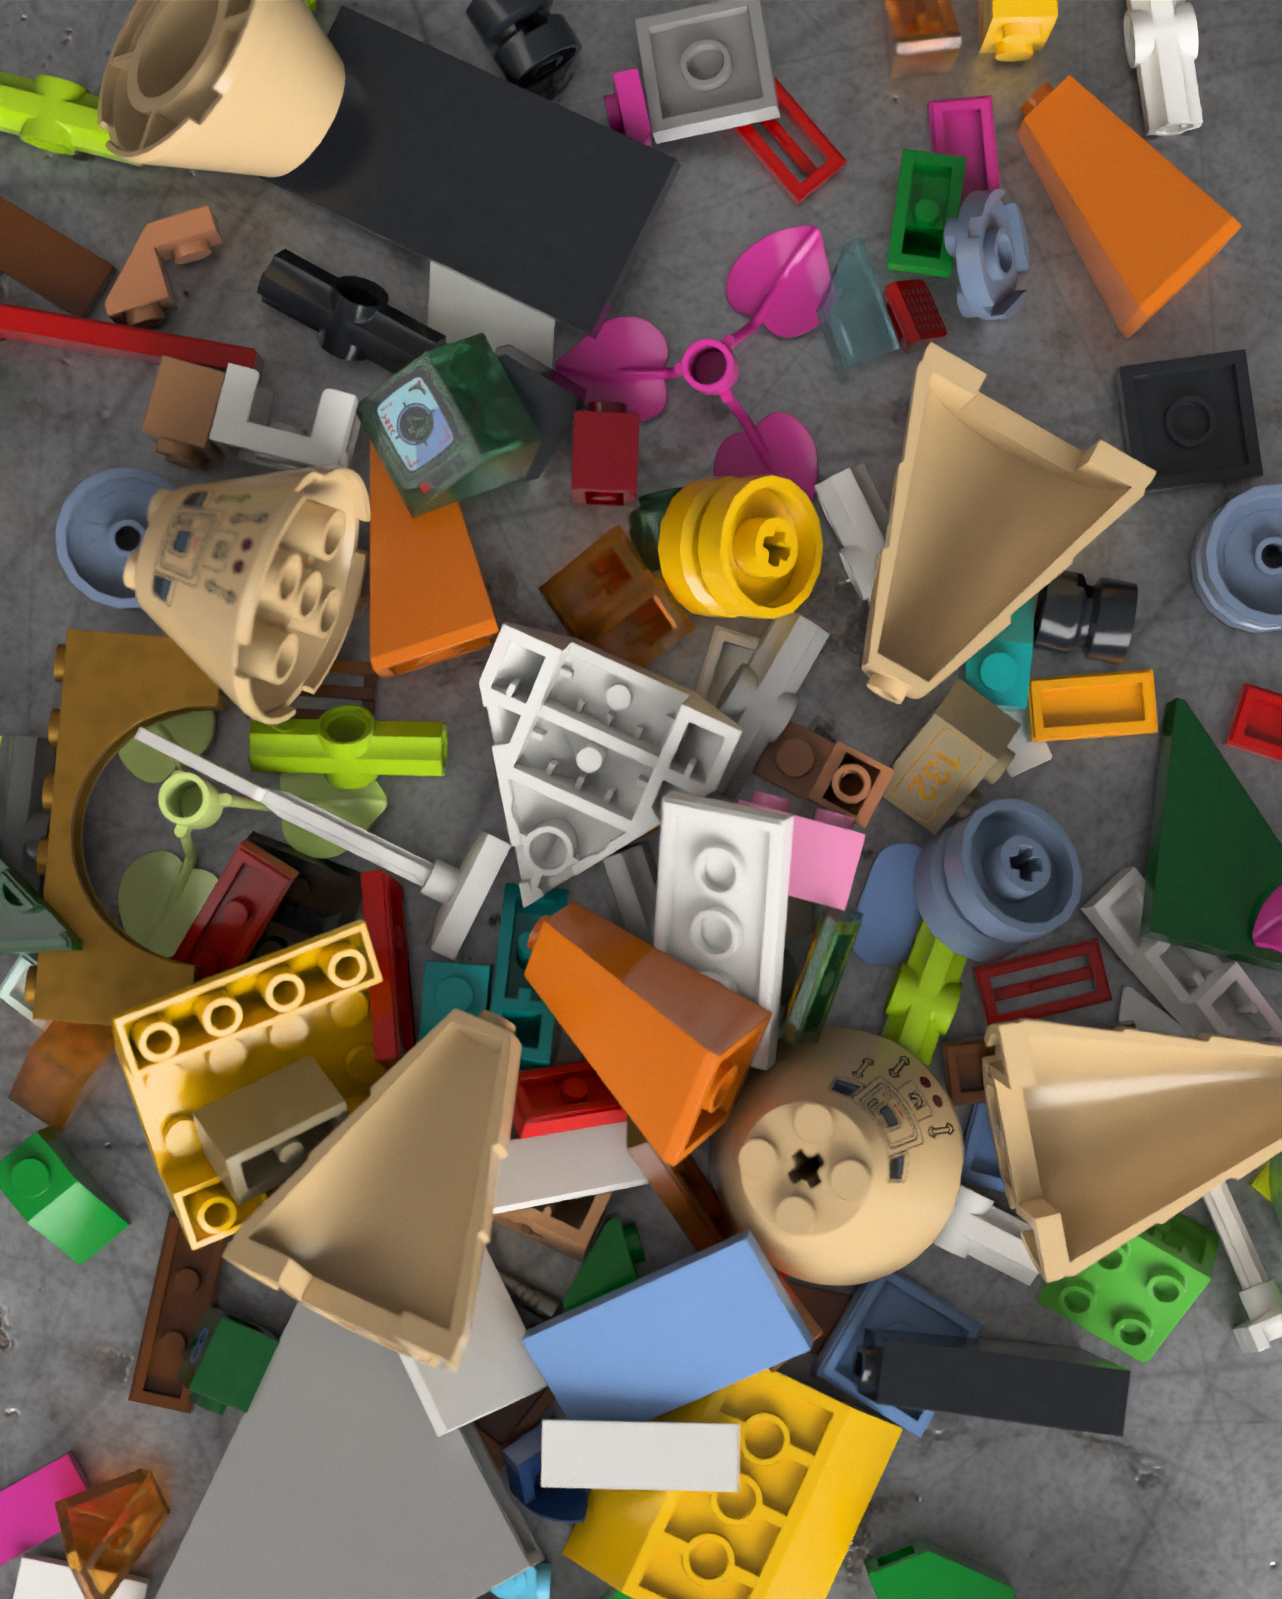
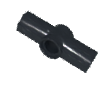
M287 249L275 254L271 263L261 275L257 293L261 295V301L317 331L320 346L335 357L349 361L368 359L401 378L411 371L423 367L432 380L439 367L444 363L449 344L446 343V336L388 305L389 297L387 292L373 281L357 276H342L338 278ZM416 384V385H415V386H417V387H419V388H421V389L423 388V387H422L421 385H419V384Z

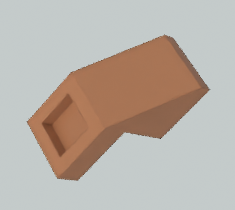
M209 205L146 224L104 302L107 315L114 323L147 329L166 320L164 313L178 309L164 261L174 258L176 264L195 262L209 256L212 253L211 246L224 243L217 218Z
M789 720L779 737L772 744H767L753 770L754 775L816 807L855 818L854 824L862 828H866L895 773V770L842 742L837 741L835 744Z

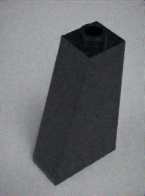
M865 1328L863 1345L857 1346L852 1363L853 1379L858 1384L857 1392L879 1405L1123 1437L1131 1371L1082 1348Z

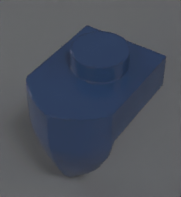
M555 1415L548 1418L559 1420ZM542 1423L534 1429H528L519 1434L510 1446L502 1450L511 1493L527 1509L540 1517L555 1522L584 1523L588 1508L586 1488L541 1487Z

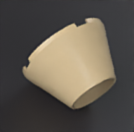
M137 0L118 34L106 65L98 101V125L109 131L111 141L108 140L105 144L107 149L114 155L131 163L263 177H280L302 164L326 135L341 103L345 86V68L338 52L304 0Z

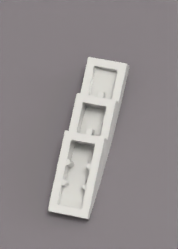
M1135 866L1121 869L1080 908L1127 967L1193 1037L1203 1031L1282 1043V1021L1237 962L1222 963L1217 955L1139 936L1146 881Z

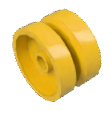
M748 475L741 478L733 476H708L689 482L672 498L661 521L658 543L662 577L674 599L689 612L712 618H735L742 616L754 619H775L793 613L810 596L820 573L823 552L819 517L808 495L792 480L774 475Z

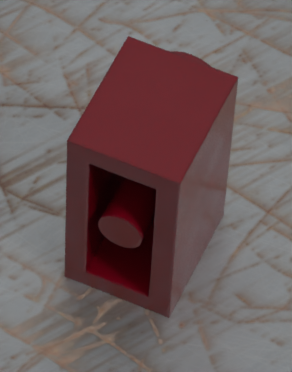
M593 401L588 403V411H574L571 493L574 505L637 508L640 413H627V404L614 401Z

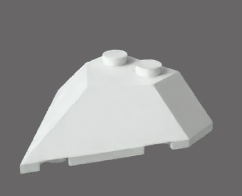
M505 622L501 627L479 680L483 707L487 706L494 742L491 747L511 847L514 846L521 878L519 888L523 908L543 897L548 891L572 876H577L660 825L662 798L668 793L674 791L705 797L715 791L719 786L743 728L693 690L580 639Z

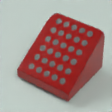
M924 280L895 281L886 286L881 303L903 352L906 351L907 354H910L928 346L930 342L935 343L947 336V329Z

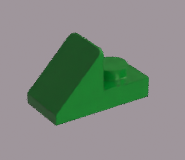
M903 149L886 269L950 278L953 257L948 254L945 247L944 228L948 218L959 217L967 157Z

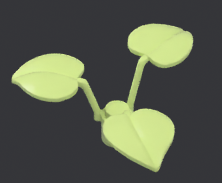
M214 711L192 712L159 722L146 730L202 756L213 742L216 718ZM133 738L118 751L119 757L126 769L135 777L148 783L165 781L159 791V807L168 820L177 824L174 834L180 838L185 859L183 862L176 854L168 851H153L135 859L126 869L119 886V915L125 933L153 952L167 958H172L219 879L209 871L194 868L198 855L191 835L192 830L205 829L212 826L220 818L225 807L273 811L262 802H258L250 797L222 793L219 787L212 781L191 773V767ZM281 773L280 776L281 791L289 792L366 831L370 830L387 807V795L376 779L371 784L360 789L346 790L331 785L324 777V774ZM282 819L283 835L289 845L295 850L317 859L334 858L348 852V850Z

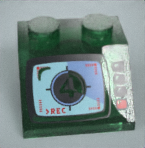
M483 332L426 351L361 400L356 408L359 420L412 518L525 478L542 442L539 432Z

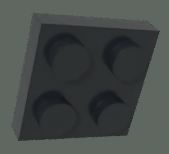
M1245 349L1119 366L1115 372L1127 455L1156 471L1144 494L1257 479L1263 476Z

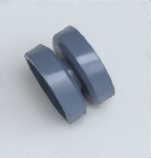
M138 467L107 468L81 481L63 502L55 527L57 557L69 581L91 600L117 609H142L137 600L136 590L128 588L124 584V569L132 552L141 547L149 525L148 508L153 495L161 488L172 491L177 489L162 475ZM125 526L134 527L141 536L139 546L132 551L121 549L116 541V537L124 536L121 528Z
M1282 483L1255 486L1216 509L1196 534L1190 556L1193 586L1206 609L1227 626L1252 633L1282 630ZM1264 547L1268 549L1266 557L1276 558V568H1269L1263 563L1261 554Z
M995 799L926 843L916 860L913 888L919 912L937 939L956 954L975 961H992L1005 958L1067 922L1080 901L1083 875L1076 848L1063 827L1042 808L1020 799Z

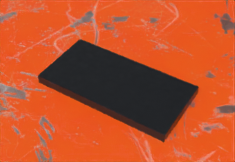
M342 5L327 35L341 57L345 68V86L336 116L320 144L302 164L280 177L259 176V178L271 186L596 340L681 167L678 160Z

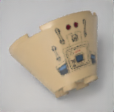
M329 464L183 486L174 491L161 488L153 495L148 508L149 525L140 549L133 551L126 562L123 576L124 584L126 587L136 590L140 607L252 719L266 724H278L295 715L296 708L289 705L302 690L312 694L317 691L340 651L360 597L369 552L357 548L359 520L365 522L371 520L369 497L364 482L355 471L339 465Z
M838 1026L811 1028L778 1039L776 1063L768 1070L750 1067L728 1121L710 1135L709 1167L713 1188L719 1199L722 1212L734 1232L740 1234L750 1229L772 1267L794 1278L822 1285L844 1286L874 1281L896 1272L920 1256L939 1236L953 1213L961 1182L962 1165L964 1164V1143L958 1115L945 1088L929 1067L907 1048L887 1037L859 1029ZM818 1154L822 1156L825 1165L821 1166L818 1160Z

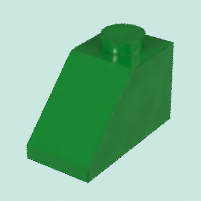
M52 1125L36 1131L0 1161V1190L28 1224L79 1265H82L132 1224Z

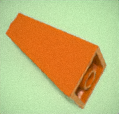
M1068 75L1055 89L1048 82H1045L1024 102L1020 110L1026 117L1023 118L1016 136L1119 331L1129 339L1221 251L1242 225L1080 83Z
M407 417L406 419L411 427L407 430L408 433L414 432L416 440L423 438L429 429V417L425 418L427 422L417 429L418 433H415V425L411 420H419V417ZM430 417V419H431V427H430L429 433L427 434V436H426L424 439H422L421 441H418V442H416V443H420V442L424 441V440L428 437V435L430 434L431 429H432V418H431V417ZM382 427L383 432H381V435L398 466L408 479L420 475L445 457L443 452L421 469L409 473ZM378 433L370 436V661L373 671L386 680L495 644L501 629L452 477L445 479L440 471V468L447 463L446 458L418 478L407 481ZM435 471H439L443 478V482L437 487H433L429 480V476ZM427 479L432 490L423 496L418 488V484Z
M574 901L551 916L544 915L541 917L528 938L527 948L532 953L524 972L525 978L660 1158L674 1167L728 1121L773 1013L665 952L656 949L649 943Z

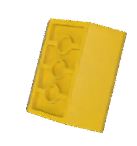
M362 919L111 1016L116 1053L156 1169L192 1250L234 1234L284 1184L282 1183L238 1205L205 1157L192 1112L311 1054L345 1099L350 1116L371 1096L370 1088L389 1071L384 1066L375 1062L369 986L380 983L383 980L366 924Z
M770 1367L649 1420L652 1422L740 1423V1491L591 1488L588 1494L586 1519L584 1523L574 1524L562 1554L618 1591L634 1599H826L903 1427L845 1399L842 1402Z

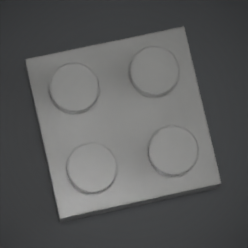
M720 0L635 19L651 131L656 144L781 118L761 0Z

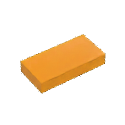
M1153 669L1030 678L1026 708L1029 743L1158 733Z

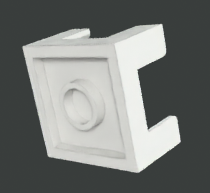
M228 363L209 436L210 441L227 458L279 471L329 464L353 470L367 417L365 411L356 409L358 404L356 395L330 388L325 389L322 392L310 438L307 437V430L294 425L271 421L270 427H267L274 400L273 392L268 388L257 386L259 373L255 369Z

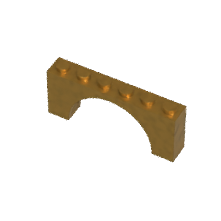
M67 629L66 644L57 645L54 657L55 682L62 683L60 708H52L49 717L48 742L51 747H57L55 773L47 772L43 783L42 805L44 811H51L49 837L42 836L39 840L36 868L38 875L45 876L43 899L83 940V950L38 953L37 966H30L27 971L25 1002L28 1005H34L33 1019L112 1025V1015L202 981L204 966L183 963L153 952L125 933L104 909L89 879L84 858L83 826L91 793L107 764L121 748L135 737L139 727L148 729L159 722L192 712L226 711L228 695L169 636Z

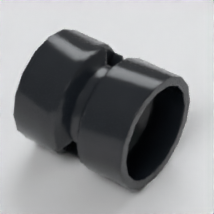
M473 0L466 9V16L484 45L497 46L498 49L494 55V61L506 81L523 89L535 86L556 74L568 65L582 49L580 41L564 15L550 13L553 0Z
M1064 570L1039 591L1034 615L1033 649L1067 655L1075 647H1080L1085 659L1118 665L1122 664L1130 644L1138 600L1137 583L1101 577L1094 585H1088L1083 573Z

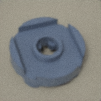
M1002 188L971 192L961 205L959 217L948 218L945 223V247L951 257H956L960 281L957 288V303L959 311L966 318L979 317L983 320L1012 318L1019 313L1025 301L1027 290L1015 291L1017 272L1029 271V246L1026 228L1016 202H1002L1001 198L1007 193Z

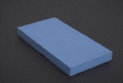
M748 1229L526 1330L521 1341L568 1420L649 1421L811 1350L814 1339L751 1230Z

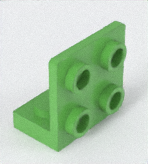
M1179 1212L1163 1224H1154L1075 1276H1065L1060 1280L1045 1282L1039 1291L1038 1301L1141 1362H1148L1211 1281L1220 1236Z

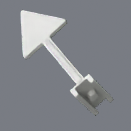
M139 727L134 737L136 740L258 802H262L277 816L421 886L419 893L442 903L425 944L431 950L453 961L511 847L505 841L481 830L460 869L438 858L431 863L289 792L263 787L252 779L142 727Z
M1125 987L1122 990L1118 1021L1133 1020L1137 1029L1193 1037L1180 1023L1133 988ZM1223 1182L1204 1195L1203 1200L1243 1288V1291L1238 1294L1249 1319L1234 1327L1232 1331L1242 1353L1260 1352L1271 1347L1269 1341L1282 1337V1294L1275 1278L1268 1279L1226 1182Z

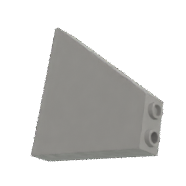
M298 1301L247 1413L244 1412L155 1599H476L542 1562L545 1558L474 1422H470L438 1437L398 1352L302 1306V1302Z

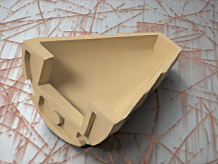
M932 342L929 343L914 373L901 461L894 473L885 547L876 556L861 666L862 671L870 677L867 687L882 698L897 704H901L905 697L919 699L925 696L1010 625V615L1073 564L1074 556L1142 498L1146 487L1151 483L1156 474L1155 470L1101 439L1083 452L982 394L978 390L987 374Z
M456 1008L451 1011L370 1088L371 1096L308 1154V1160L235 1231L234 1238L228 1244L222 1257L270 1288L278 1290L280 1287L292 1298L302 1302V1306L367 1339L436 1368L440 1360H443L442 1367L448 1371L455 1372L463 1359L464 1348L471 1338L484 1247L490 1241L499 1162L508 1155L522 1044L514 1035L516 1027L505 1018L487 1010H481L478 1017Z
M1028 1018L991 1024L985 1032L984 1041L986 1047L995 1045V1055L982 1058L985 1101L995 1155L1010 1209L1016 1208L1017 1214L1031 1227L1030 1230L1021 1231V1239L1034 1266L1046 1282L1060 1280L1065 1276H1075L1154 1224H1163L1230 1177L1239 1180L1282 1151V1043L1203 1031L1196 1034L1195 1037L1124 1026H1115L1113 1029Z

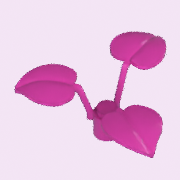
M813 225L783 229L759 240L740 255L729 272L726 284V297L729 304L736 311L753 317L746 325L734 333L725 335L721 342L714 339L698 340L687 348L682 362H677L673 367H666L670 351L667 340L661 331L649 321L639 317H616L604 322L596 340L586 335L575 347L558 358L555 362L557 372L587 389L583 403L585 406L588 407V403L593 401L627 404V413H640V422L652 419L665 408L668 392L664 379H676L684 376L686 381L701 393L710 396L720 395L722 401L725 402L745 431L727 437L719 446L715 456L714 476L741 478L748 475H774L792 480L802 489L812 503L815 496L814 486L818 484L819 460L811 434L798 419L785 412L769 414L755 426L731 390L739 377V362L732 351L736 345L754 334L762 323L774 335L791 338L812 331L824 319L831 305L833 281L821 231Z

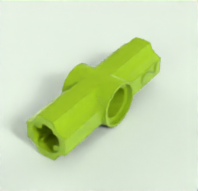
M0 71V131L19 135L22 141L32 146L58 154L75 155L77 150L140 167L143 166V164L125 161L107 149L105 144L108 140L111 141L109 131L98 125L99 96L91 95V91L69 80L49 75H36L35 80Z
M344 704L328 709L320 716V719H288L278 724H266L252 719L249 732L251 772L324 774V777L331 785L346 790L365 787L371 784L378 775H446L448 761L447 722L374 720V716L366 708L359 705Z
M921 917L907 961L900 963L891 984L883 1010V1016H886L880 1035L907 1048L929 1067L939 1036H945L954 1017L963 983L959 982L967 957L954 953L932 934L923 917Z

